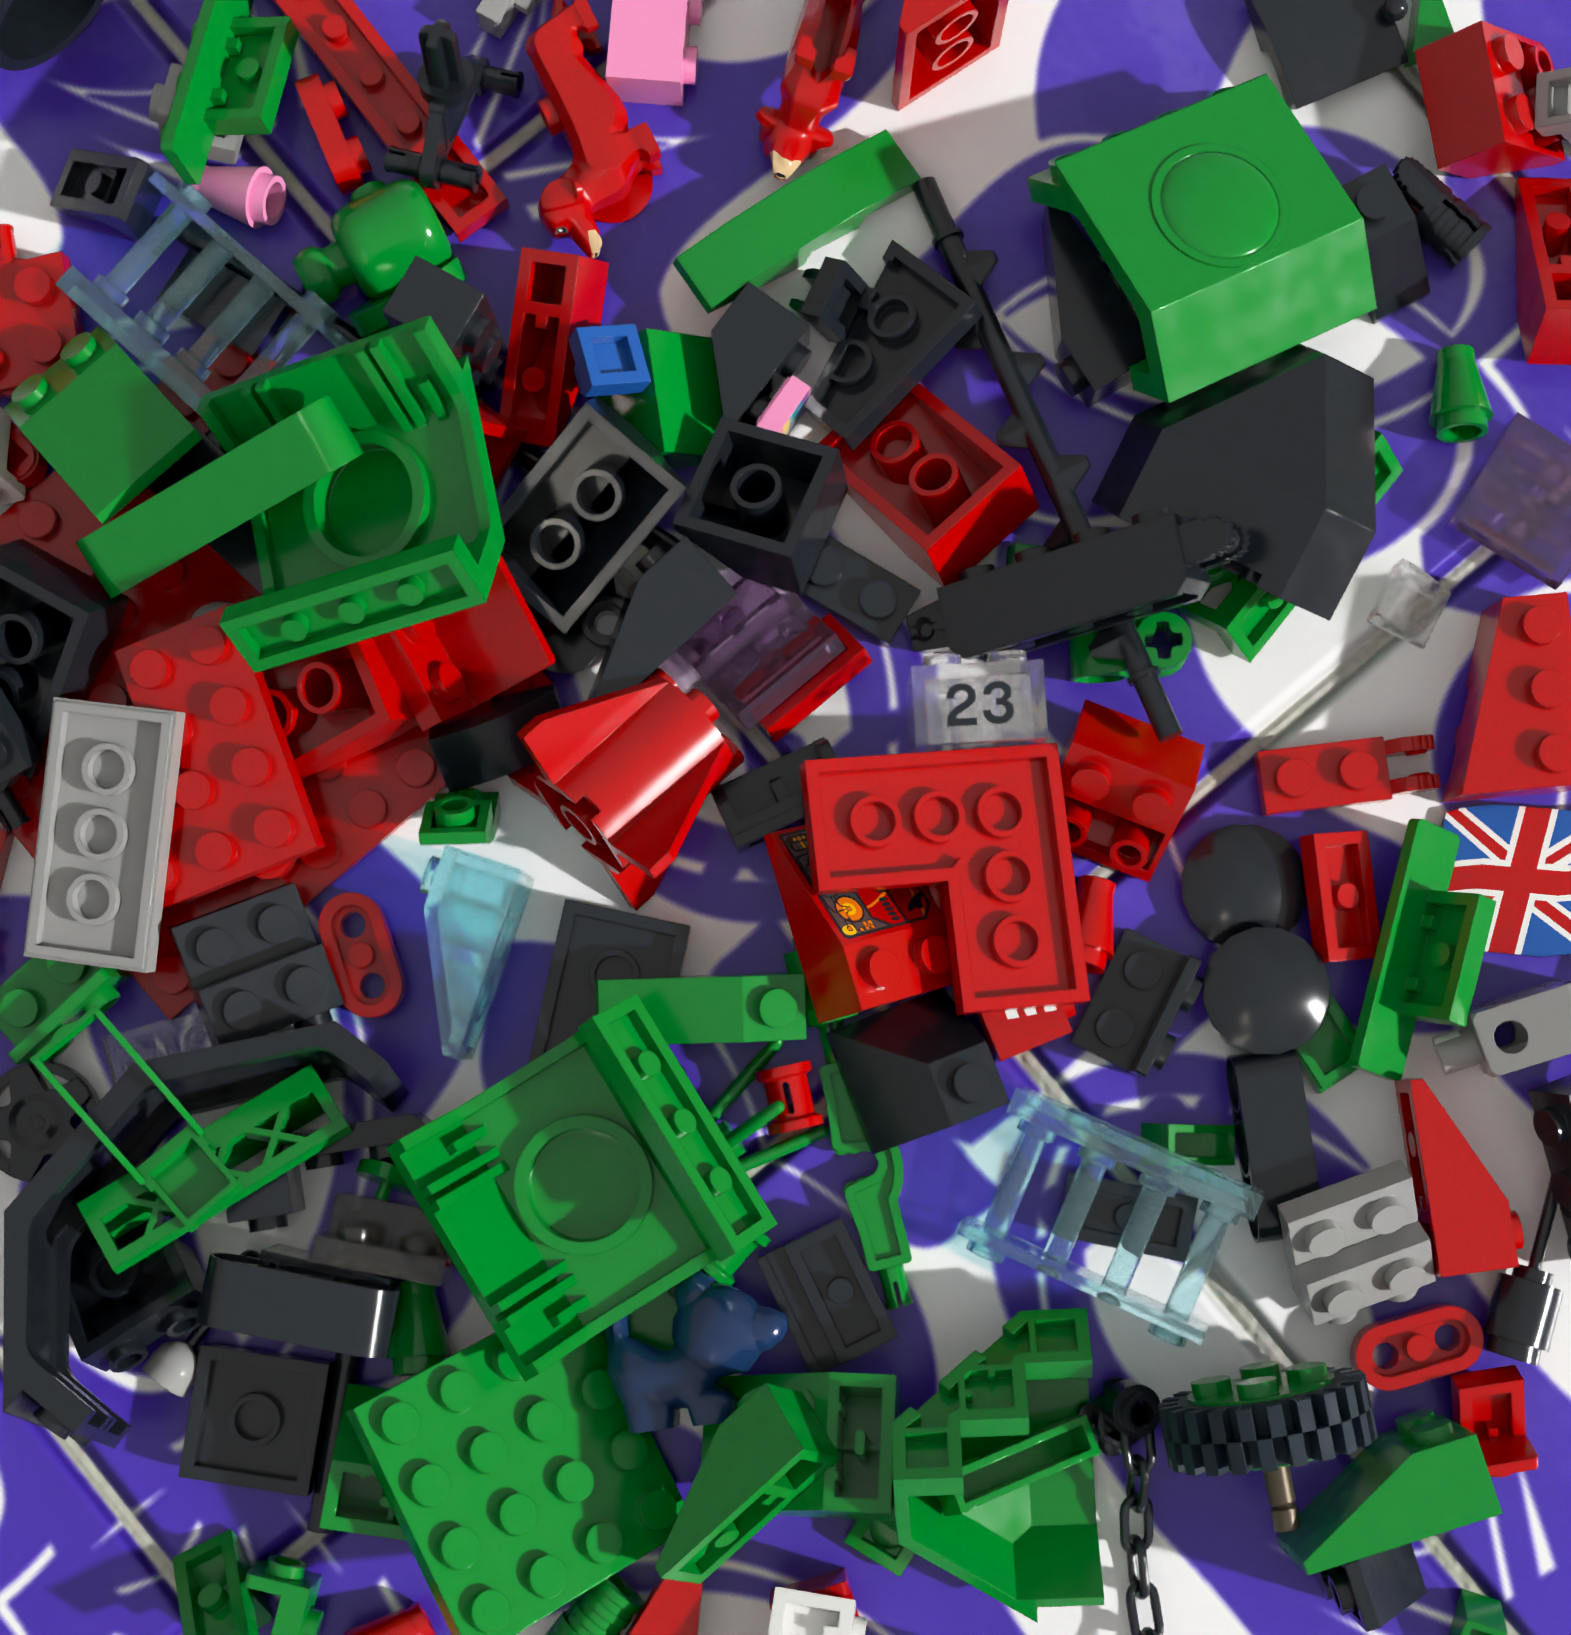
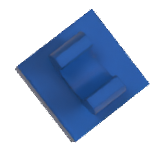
M635 324L576 327L569 338L575 362L573 367L579 392L584 397L643 393L651 382Z

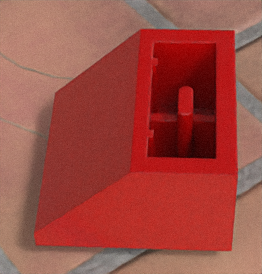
M1481 20L1415 50L1438 170L1470 179L1552 166L1566 161L1562 145L1564 137L1561 134L1543 137L1534 128L1537 73L1554 70L1551 56L1542 43Z
M1085 699L1059 759L1071 852L1149 882L1195 791L1205 745L1180 735L1169 741L1159 743L1151 724Z

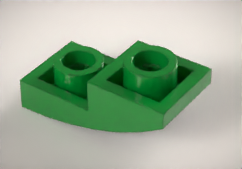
M465 788L451 793H436L435 800L426 801L418 833L420 845L492 843L501 817L499 792H481L475 788Z

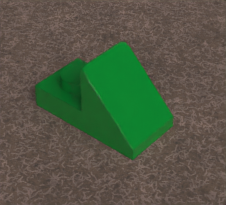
M232 1529L172 1558L183 1635H259L258 1628L273 1620L272 1611L264 1593L243 1586L246 1573L252 1567L238 1536Z

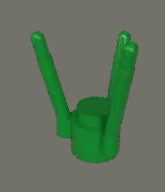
M770 1041L713 1103L708 1111L715 1122L718 1121L755 1079L754 1072L762 1071L771 1061V1058L783 1046L784 1041ZM775 1101L735 1129H732L725 1120L718 1124L719 1129L737 1158L747 1152L742 1141L782 1113L785 1105L782 1101ZM824 1125L738 1160L744 1170L749 1171L827 1137L829 1129Z

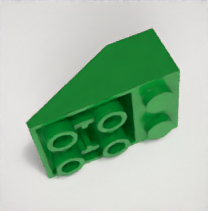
M815 1372L724 1376L718 1380L716 1388L730 1389L739 1400L750 1390L765 1383L803 1392L840 1455V1458L777 1515L896 1521L892 1474L891 1423L900 1416L901 1384L897 1375ZM721 1423L703 1425L701 1464Z

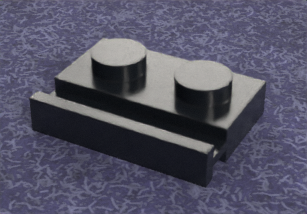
M841 1216L783 1244V1246L757 1257L756 1260L781 1312L788 1319V1327L810 1373L826 1372L899 1337Z

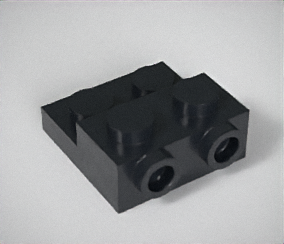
M288 882L168 927L212 1046L269 1035L292 1024L294 1029L332 1022L333 1018L330 1009L344 1004L322 943H317L295 882Z
M164 1216L162 1224L170 1220V1217ZM149 1219L115 1239L118 1248L122 1249L142 1237ZM90 1228L86 1229L73 1247L70 1272L69 1334L82 1362L105 1372L108 1370L115 1373L128 1371L141 1364L148 1357L146 1346L165 1334L170 1337L182 1336L201 1325L196 1322L205 1274L193 1248L181 1242L180 1238H177L117 1275L112 1270Z

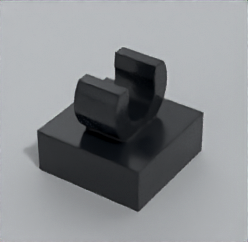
M826 256L820 270L810 268L804 271L802 277L812 286L805 301L792 298L789 306L804 321L811 323L827 341L838 343L847 339L860 315L857 305L869 286L846 261Z

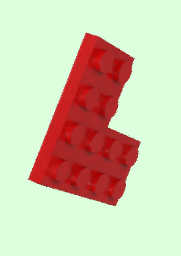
M231 604L114 651L134 707L186 713L163 911L325 848L263 672L254 673L219 625L225 608Z
M1057 743L804 760L799 765L813 895L941 885L957 1015L1083 1004L1091 1001Z

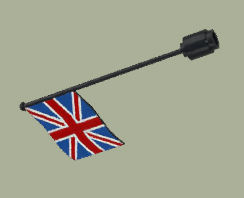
M1494 804L1463 807L1445 812L1441 827L1457 834L1460 838L1448 891L1481 894L1496 901L1484 953L1539 958L1571 955V810ZM1550 1181L1528 1266L1519 1264V1267L1513 1268L1511 1275L1498 1272L1483 1328V1333L1489 1334L1485 1348L1486 1351L1536 1366L1539 1364L1541 1352H1549L1564 1291L1551 1287L1554 1275L1541 1270L1558 1205L1552 1194Z

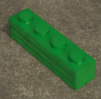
M1087 1415L1068 1417L962 1462L964 1495L937 1496L944 1516L962 1515L971 1511L970 1509L1088 1458L1100 1455L1101 1452Z

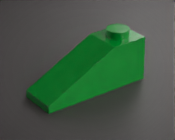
M768 972L595 980L596 1015L637 993L667 1044L744 1043L807 1039L805 976L801 973Z
M765 1383L747 1392L739 1400L737 1409L718 1426L655 1565L660 1578L701 1584L840 1458L803 1392Z

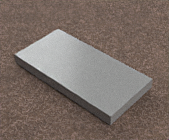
M58 697L53 698L23 956L142 973L156 971L186 713Z

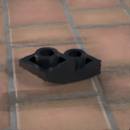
M190 249L155 300L160 306L209 336L213 334L256 362L259 361L291 312L289 305L275 295L221 264Z
M555 684L494 698L492 712L441 724L430 729L428 741L449 793L497 779L535 763L516 733L535 716L563 708Z

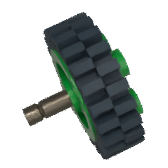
M1277 1361L1244 1365L1239 1368L1241 1378L1231 1380L1230 1376L1222 1375L1197 1379L1190 1383L1192 1391L1178 1392L1173 1394V1397L1165 1398L1162 1400V1403L1158 1404L1169 1468L1177 1473L1186 1472V1475L1194 1476L1205 1472L1206 1476H1220L1226 1472H1232L1233 1475L1248 1474L1250 1471L1262 1470L1268 1501L1273 1506L1270 1511L1274 1531L1288 1532L1301 1528L1298 1507L1294 1504L1296 1497L1290 1466L1294 1468L1309 1465L1308 1462L1313 1460L1326 1461L1336 1458L1335 1454H1350L1358 1451L1357 1447H1367L1372 1444L1371 1441L1376 1440L1378 1437L1366 1374L1359 1369L1353 1371L1352 1368L1345 1367L1335 1370V1367H1326V1363L1320 1361L1292 1365L1281 1371Z

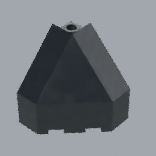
M1298 344L1171 403L1161 402L1134 415L1092 502L1132 524L1131 517L1133 515L1160 507H1168L1172 513L1193 520L1200 518L1206 520L1207 516L1214 517L1217 515L1228 519V522L1231 520L1243 524L1242 527L1248 529L1247 534L1251 536L1249 538L1251 545L1247 547L1249 551L1243 554V558L1238 557L1237 561L1230 560L1229 564L1219 566L1218 568L1232 572L1257 584L1256 587L1330 621L1376 533L1374 378L1325 353Z

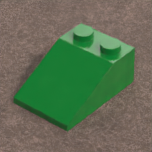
M99 325L91 333L83 332L72 338L63 347L60 353L61 359L42 375L34 374L21 382L12 394V401L4 409L29 441L104 525L202 440L203 437Z
M1420 1410L1395 1419L1397 1428L1378 1434L1377 1439L1372 1440V1444L1365 1447L1299 1513L1301 1528L1280 1532L1277 1535L1280 1548L1309 1576L1503 1514L1477 1434L1441 1414L1435 1416L1433 1410Z

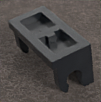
M822 737L813 741V743L722 785L719 784L710 792L738 854L765 842L763 836L766 834L798 827L805 823L799 765L804 760L837 758L828 739Z

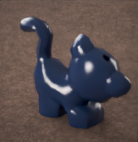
M699 1270L675 1286L674 1298L678 1310L673 1317L672 1338L676 1346L673 1349H660L643 1340L631 1337L629 1315L603 1330L608 1349L607 1372L614 1390L622 1401L629 1432L641 1433L680 1426L681 1408H688L693 1426L722 1423L737 1409L739 1398L730 1389L716 1388L718 1380L724 1376L748 1372L762 1352L771 1350L781 1342L788 1328L786 1315L772 1307L759 1306L753 1297L727 1283H714L706 1274Z

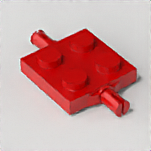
M0 224V399H11L14 390L21 382L34 374L42 375L61 359L60 353L63 347L72 338L84 332L70 258L61 251L29 259L18 258L13 233L14 227L10 224Z

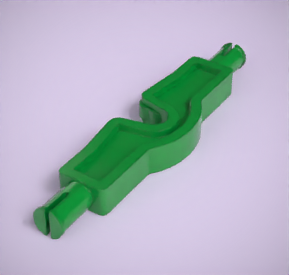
M844 1021L831 1022L833 1030L843 1027ZM828 1023L818 1025L816 1027L819 1031L827 1065L821 1066L818 1072L827 1106L832 1149L837 1155L856 1154L861 1151L871 1152L825 1033L830 1032ZM899 1146L873 1154L877 1161V1166L873 1173L858 1177L855 1181H848L843 1186V1194L860 1237L866 1265L870 1271L879 1272L887 1304L886 1309L899 1308L893 1282L897 1284L902 1306L914 1303L903 1264L911 1261L912 1255L898 1203V1197L903 1184V1161Z

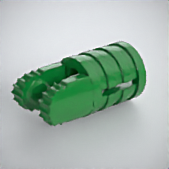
M614 1574L573 1599L569 1604L568 1610L562 1612L545 1635H620V1632L630 1624L634 1614H638L644 1607V1602L630 1584L619 1575Z

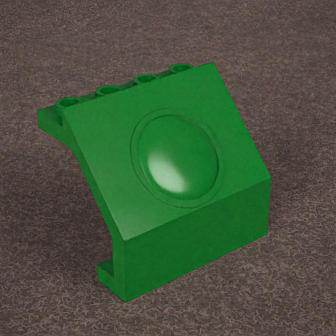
M1266 73L1237 86L1225 87L1210 92L1206 95L1205 99L1184 108L1162 112L1156 115L1154 120L1136 128L1109 134L1101 140L1102 142L1083 150L1056 156L1048 162L1049 169L1027 177L1032 202L1069 212L1081 222L1132 304L1140 323L1147 358L1129 366L1133 389L1161 401L1171 403L1377 309L1364 218Z
M430 315L203 395L196 409L225 452L228 453L329 394L364 451V454L251 518L263 595L227 606L219 625L254 673L487 602L505 543V536L468 355L458 359L455 358Z
M637 993L591 1017L577 1027L579 1030L577 1033L459 1107L402 1137L386 1148L525 1382L537 1376L620 1319L714 1261L719 1260L721 1262L737 1253L778 1224Z

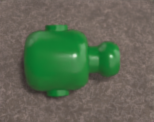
M399 179L386 185L382 181H372L357 188L350 196L351 202L339 208L332 217L330 226L336 241L323 248L315 246L306 247L295 255L292 263L313 304L326 306L338 300L344 289L358 283L362 292L369 298L375 300L388 296L395 291L416 255L439 268L451 259L453 253L450 242L424 190L417 182L410 179Z

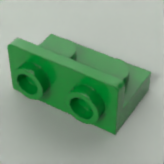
M31 957L0 986V1030L15 1046L8 1056L16 1065L31 1063L30 1058L50 1042L56 1030L61 1026L77 1021L95 1005L103 1014L113 1007L121 997L116 989L131 974L127 970ZM74 1038L45 1060L43 1064L49 1063L62 1054L73 1043Z

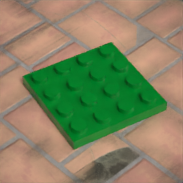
M493 1332L346 1411L451 1635H516L660 1547L668 1539L684 1501L650 1431L630 1433L628 1430L622 1401L614 1390L607 1372L608 1349L602 1332L526 1382L523 1380L498 1336Z

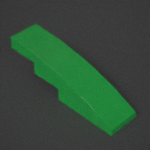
M885 129L813 168L735 216L677 256L673 265L709 314L733 302L748 282L760 288L803 266L811 252L858 229L866 215L913 192L912 187L921 177Z

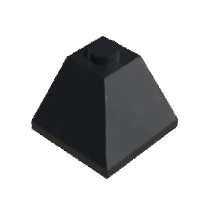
M943 988L825 1033L871 1154H876L946 1129L1010 1103L986 1040L965 1015H957L955 1002Z

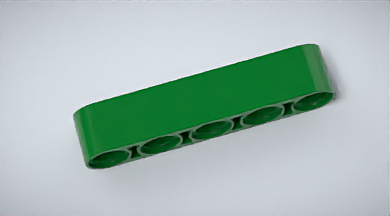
M327 394L75 542V544L112 599L364 454V451L332 398Z

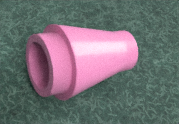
M205 165L200 184L187 185L188 196L192 201L206 204L254 229H258L264 224L269 226L275 225L281 218L285 208V182L281 176L273 175L271 169L267 166Z

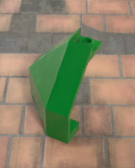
M1087 1308L1019 1311L1002 1326L1003 1335L982 1354L977 1350L973 1351L938 1382L939 1391L917 1410L910 1406L891 1423L892 1474L898 1544L1037 1623V1607L1104 1605L1096 1521L1093 1458H1088L970 1509L971 1511L962 1515L944 1516L937 1496L964 1495L962 1462L1063 1419L1074 1417L1078 1407L1084 1402H1089L1088 1378H1092V1353Z

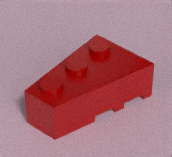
M1567 592L1502 598L1481 612L1466 683L1468 692L1461 725L1457 726L1453 745L1456 746L1449 783L1445 784L1441 803L1559 793L1571 790V619Z

